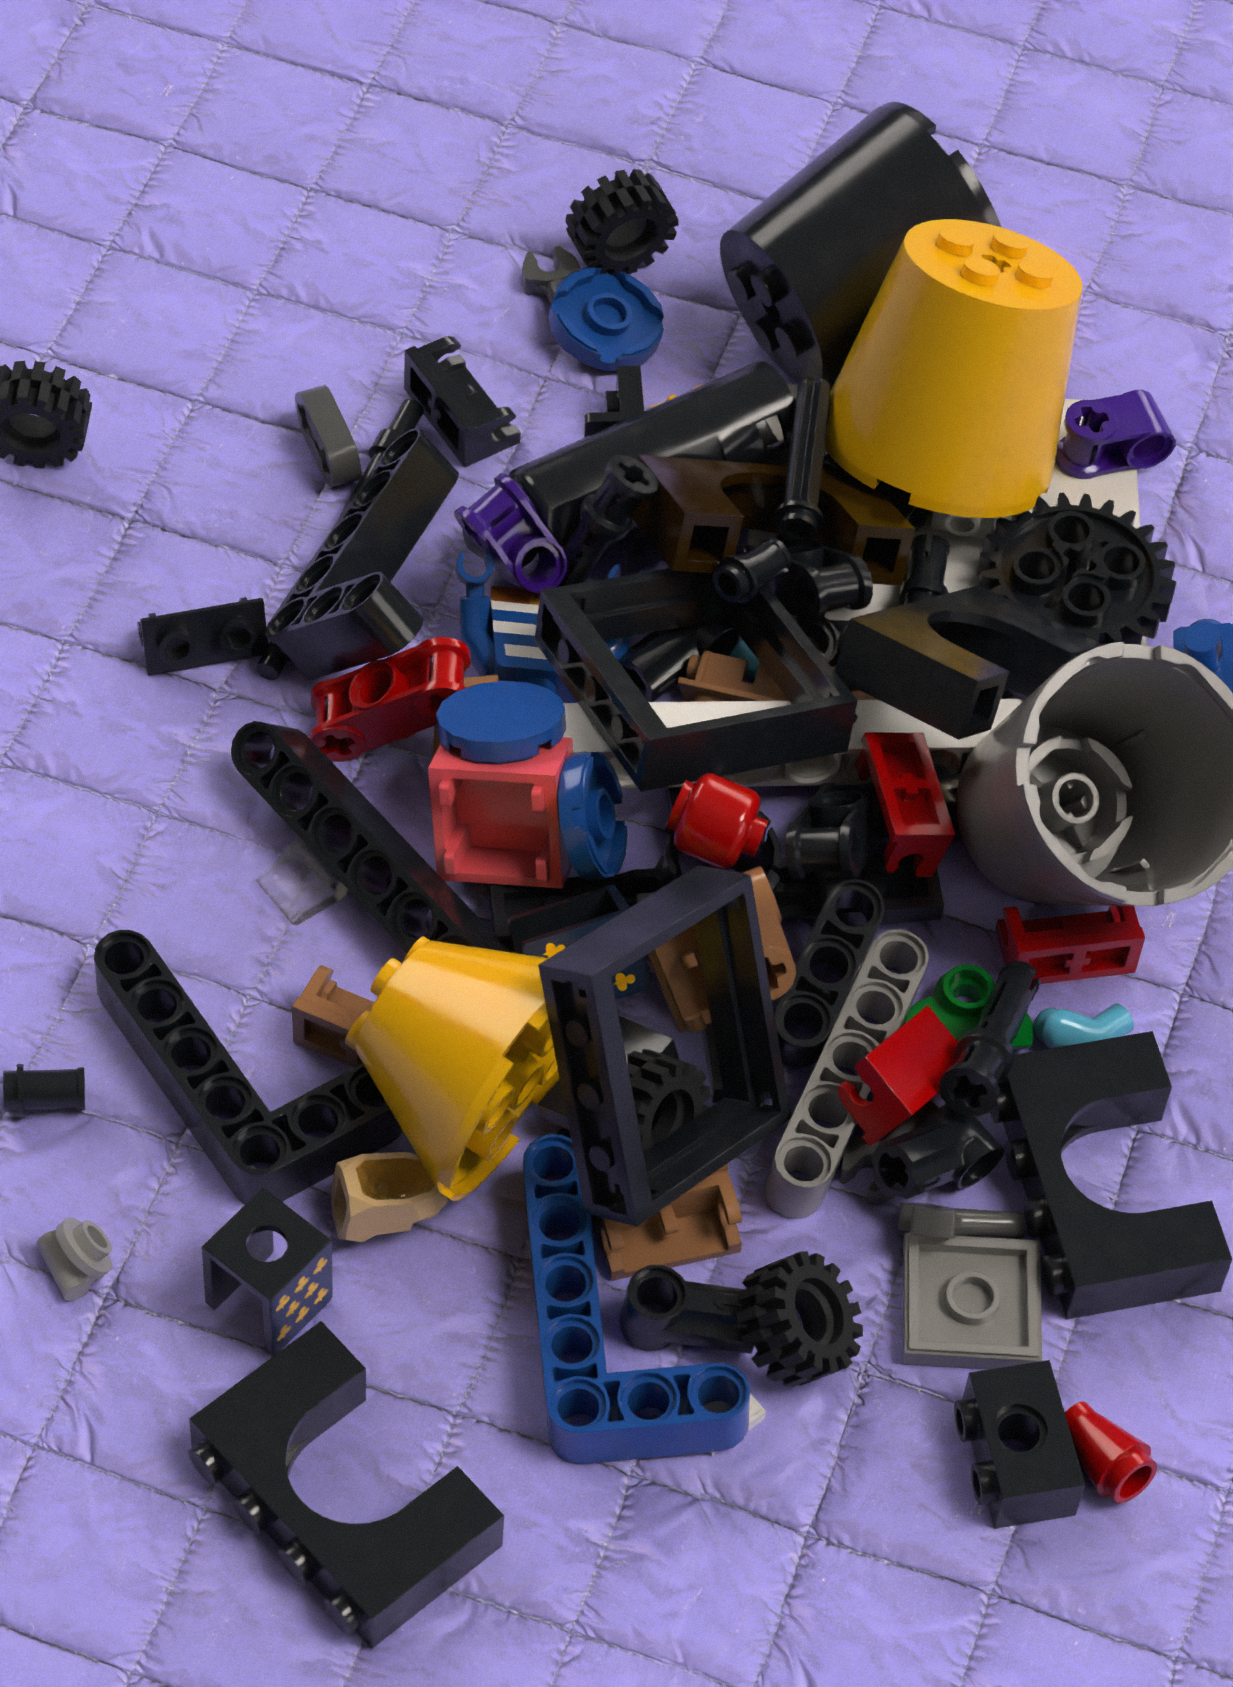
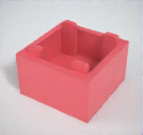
M562 737V740L552 748L551 743L548 741L545 744L539 745L538 755L525 761L503 764L476 763L462 758L460 748L453 746L449 752L440 743L428 767L436 872L444 881L563 889L572 864L564 845L559 821L558 790L560 772L565 759L573 754V739Z

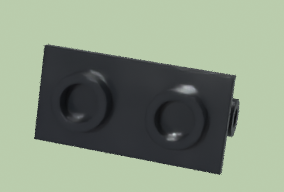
M246 597L239 598V602L156 616L155 613H149L147 618H141L137 622L141 646H144L148 675L262 656L269 644L268 638L264 635L267 626L263 598L247 600Z

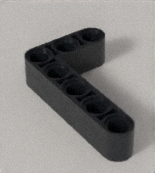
M418 428L411 429L401 435L382 454L265 629L264 635L307 680H313L391 656L409 644L418 634L424 623L422 615L393 586L391 581L459 478V472Z
M117 930L108 933L98 942L94 952L97 994L102 1005L234 1196L243 1204L252 1199L263 1187L283 1202L333 1175L337 1162L361 1154H372L400 1137L403 1130L388 1105L382 1107L364 1105L371 1101L386 1103L364 1064L358 1065L270 1112L145 936L133 930ZM122 970H132V971H135V972H132V973H129V974H117V973H116V972H119V971H122ZM155 1017L168 1018V1020L161 1022L149 1021V1019ZM187 1065L202 1066V1068L197 1070L182 1069V1067ZM222 1113L238 1115L231 1119H218L215 1117ZM315 1131H324L330 1134L323 1138L307 1136L308 1133ZM256 1162H267L272 1164L271 1167L265 1169H253L251 1167H248L250 1164Z

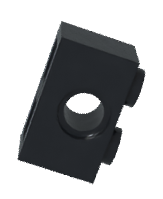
M1050 1360L970 1372L962 1400L955 1401L954 1404L955 1423L960 1440L962 1442L971 1441L976 1463L971 1465L974 1495L979 1505L988 1504L994 1529L1076 1516L1085 1488V1481ZM1004 1439H1016L1026 1444L1030 1450L1023 1452L1013 1451L1007 1448L1001 1441Z

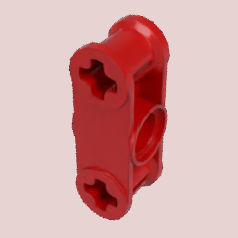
M450 637L430 638L413 648L385 659L372 661L362 668L337 678L319 682L311 690V706L316 712V727L310 732L309 738L332 762H344L355 759L364 752L396 740L409 738L419 731L437 725L436 713L442 701L455 692L466 688L464 687V672L471 665L470 649L458 639Z

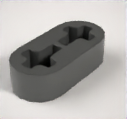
M326 385L297 392L295 394V406L298 420L328 486L332 488L359 480L362 474L359 454L330 389Z

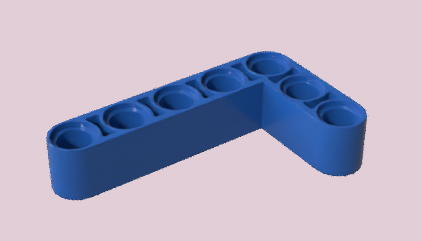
M558 1134L538 1137L529 1144L524 1152L523 1176L548 1437L552 1450L559 1458L569 1463L589 1464L712 1452V1450L715 1452L735 1447L743 1441L748 1432L750 1411V1386L747 1378L739 1369L729 1364L708 1363L607 1373L590 1214H586L584 1210L572 1141L570 1138ZM551 1173L567 1176L558 1181H547L542 1178ZM555 1232H567L574 1235L570 1239L563 1241L547 1238V1236ZM564 1291L580 1295L577 1299L568 1302L552 1298L557 1293ZM569 1352H578L587 1356L586 1359L578 1363H565L558 1359L563 1354ZM713 1401H724L734 1408L724 1413H713L706 1410L703 1406ZM646 1407L656 1408L664 1413L659 1418L652 1420L641 1419L634 1415L636 1411ZM575 1414H586L594 1418V1421L581 1427L572 1426L564 1422L569 1416Z

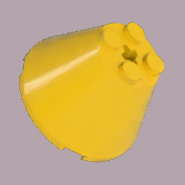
M422 936L411 947L403 963L395 958H391L381 968L370 988V992L378 996L370 1012L365 1011L355 1021L346 1036L345 1044L357 1052L438 1191L452 1201H459L476 1190L511 1153L520 1141L519 1138L512 1134L515 1125L531 1103L538 1106L540 1100L560 1079L538 967L540 963L548 958L430 941Z

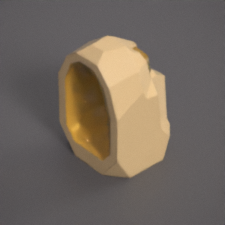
M409 1152L361 1154L336 1164L331 1185V1206L338 1239L365 1242L376 1235L410 1231L414 1223L433 1218L448 1203V1198L438 1191L416 1154Z

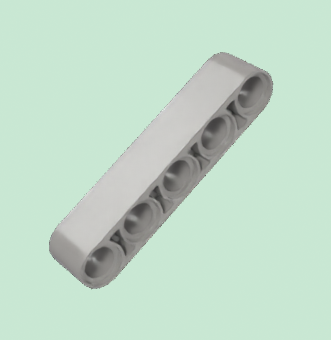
M901 929L887 930L878 935L873 942L780 1140L766 1179L764 1192L766 1200L772 1209L782 1216L793 1219L805 1218L815 1213L822 1204L843 1158L844 1151L858 1125L842 1104L838 1095V1086L844 1081H849L856 1087L858 1094L863 1099L869 1101L872 1090L867 1084L862 1082L854 1065L902 1027L911 1009L927 968L929 954L924 942L910 931ZM890 967L897 969L903 974L892 973L886 968ZM861 1017L872 1018L880 1024L875 1025L868 1023ZM837 1068L850 1069L858 1076L846 1075ZM813 1119L826 1120L835 1128L821 1127ZM796 1171L803 1173L811 1181L796 1180L788 1172Z

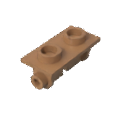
M704 651L702 656L692 654L687 666V678L679 677L678 680L684 702L789 700L761 663H759L754 683L751 684L744 682L749 666L748 660L710 651Z

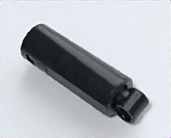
M756 361L511 470L508 476L526 493L533 503L537 515L563 549L581 521L579 514L582 501L589 494L596 493L607 476L605 468L613 456L625 455L638 460V455L788 466L796 400L787 383L774 367L765 361ZM776 414L784 438L781 441L777 439L766 419ZM629 478L628 481L633 483V478ZM618 494L617 499L619 500L621 498L620 494ZM632 519L633 525L628 535L617 541H612L609 546L642 531ZM463 531L464 542L468 549L484 559L483 551ZM536 547L528 550L524 555L522 568L531 563L534 558L539 561V553ZM581 552L579 553L574 562L581 559L583 555Z

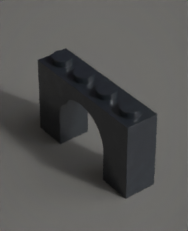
M978 585L850 618L849 623L841 632L837 642L839 657L834 671L844 683L960 740L991 730L1005 687L1028 697L1062 665L1078 655L1100 647L1102 644Z
M1153 1031L1015 1054L1011 1072L1005 1079L998 1082L1000 1093L998 1101L990 1111V1114L995 1124L1003 1123L1008 1137L1005 1145L1007 1167L1013 1180L1021 1179L1027 1196L1024 1199L1023 1205L1026 1226L1032 1238L1040 1237L1046 1255L1042 1260L1045 1286L1050 1296H1059L1066 1320L1221 1292L1232 1262V1256L1212 1200L1142 1213L1115 1211L1095 1203L1081 1193L1070 1180L1063 1165L1061 1153L1071 1143L1085 1135L1162 1121L1172 1085Z
M320 1321L189 1419L192 1448L188 1451V1454L196 1470L208 1483L214 1485L220 1481L235 1498L233 1499L234 1508L245 1525L255 1534L265 1531L280 1547L278 1555L291 1576L301 1584H305L310 1580L326 1598L324 1600L325 1609L338 1628L347 1635H351L356 1631L367 1645L373 1649L502 1547L504 1515L458 1466L395 1514L370 1523L350 1524L328 1519L310 1509L298 1497L288 1478L291 1467L298 1455L314 1439L366 1401V1368L330 1329Z

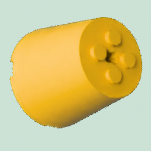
M942 219L923 222L911 228L907 232L830 391L831 398L825 443L826 452L841 468L865 485L875 489L881 480L893 487L911 493L908 504L922 509L962 517L998 518L1020 514L1034 508L1038 496L1043 492L1047 494L1053 475L1083 284L1078 272L1067 260L1049 247L1025 235L1002 227L968 220Z

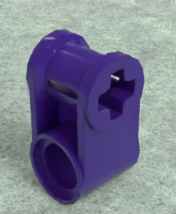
M1132 390L1122 395L1095 400H1080L1073 403L1067 409L1064 426L1067 433L1057 444L1055 462L1061 471L1079 479H1091L1098 475L1134 468L1147 469L1163 462L1172 454L1176 446V439L1150 392Z
M500 473L494 478L495 486L469 508L460 506L454 511V516L474 544L483 553L487 550L491 554L494 568L505 581L535 593H541V590L556 588L564 579L567 570V557L562 547L537 515V511L526 493L511 477L505 473ZM536 547L539 553L537 567L533 572L524 576L522 571L523 557L528 550Z

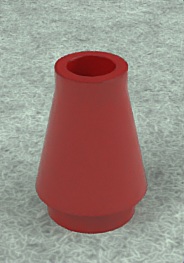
M1087 1402L1076 1403L1065 1412L1079 1463L1100 1496H1111L1117 1503H1125L1138 1496L1150 1484L1156 1474L1157 1463L1150 1457L1151 1448L1148 1444L1097 1413Z

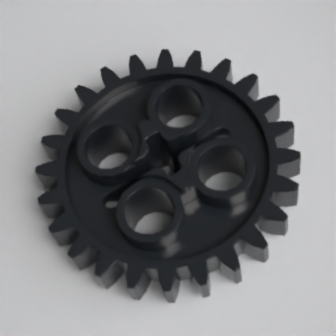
M1059 493L1056 506L1050 507L1044 499L1038 496L1032 513L1026 511L1012 515L1011 521L999 517L996 521L994 534H986L983 551L980 552L977 575L980 576L979 586L1102 644L1101 646L1117 642L1141 645L1142 637L1154 639L1157 635L1159 622H1166L1176 587V581L1172 580L1175 562L1165 559L1168 547L1166 542H1151L1155 528L1152 524L1139 528L1133 526L1136 515L1135 511H1128L1118 517L1113 514V500L1109 499L1100 509L1092 508L1089 494L1083 495L1079 505H1071L1065 493Z

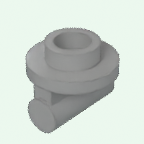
M66 1218L56 1227V1230L42 1235L37 1241V1246L66 1301H75L86 1295L90 1289L89 1286L97 1279L105 1276L112 1268L109 1255L112 1251L111 1243L106 1234L91 1221L85 1220L81 1222L74 1218Z

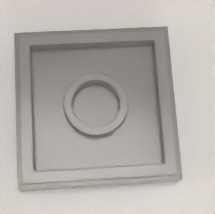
M905 1233L903 1240V1364L995 1369L1042 1361L1039 1240L970 1236L937 1238Z

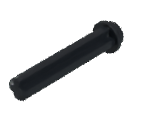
M806 377L798 384L783 503L776 508L774 513V523L779 529L781 536L788 541L796 543L811 540L821 530L824 520L823 513L818 508L831 395L830 384L823 378L813 380Z

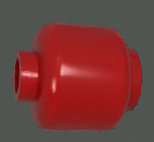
M706 773L698 778L696 783L685 780L666 828L675 832L674 845L680 852L718 868L728 869L737 863L742 853L751 857L755 856L769 821L757 816L761 802L756 791L719 775Z

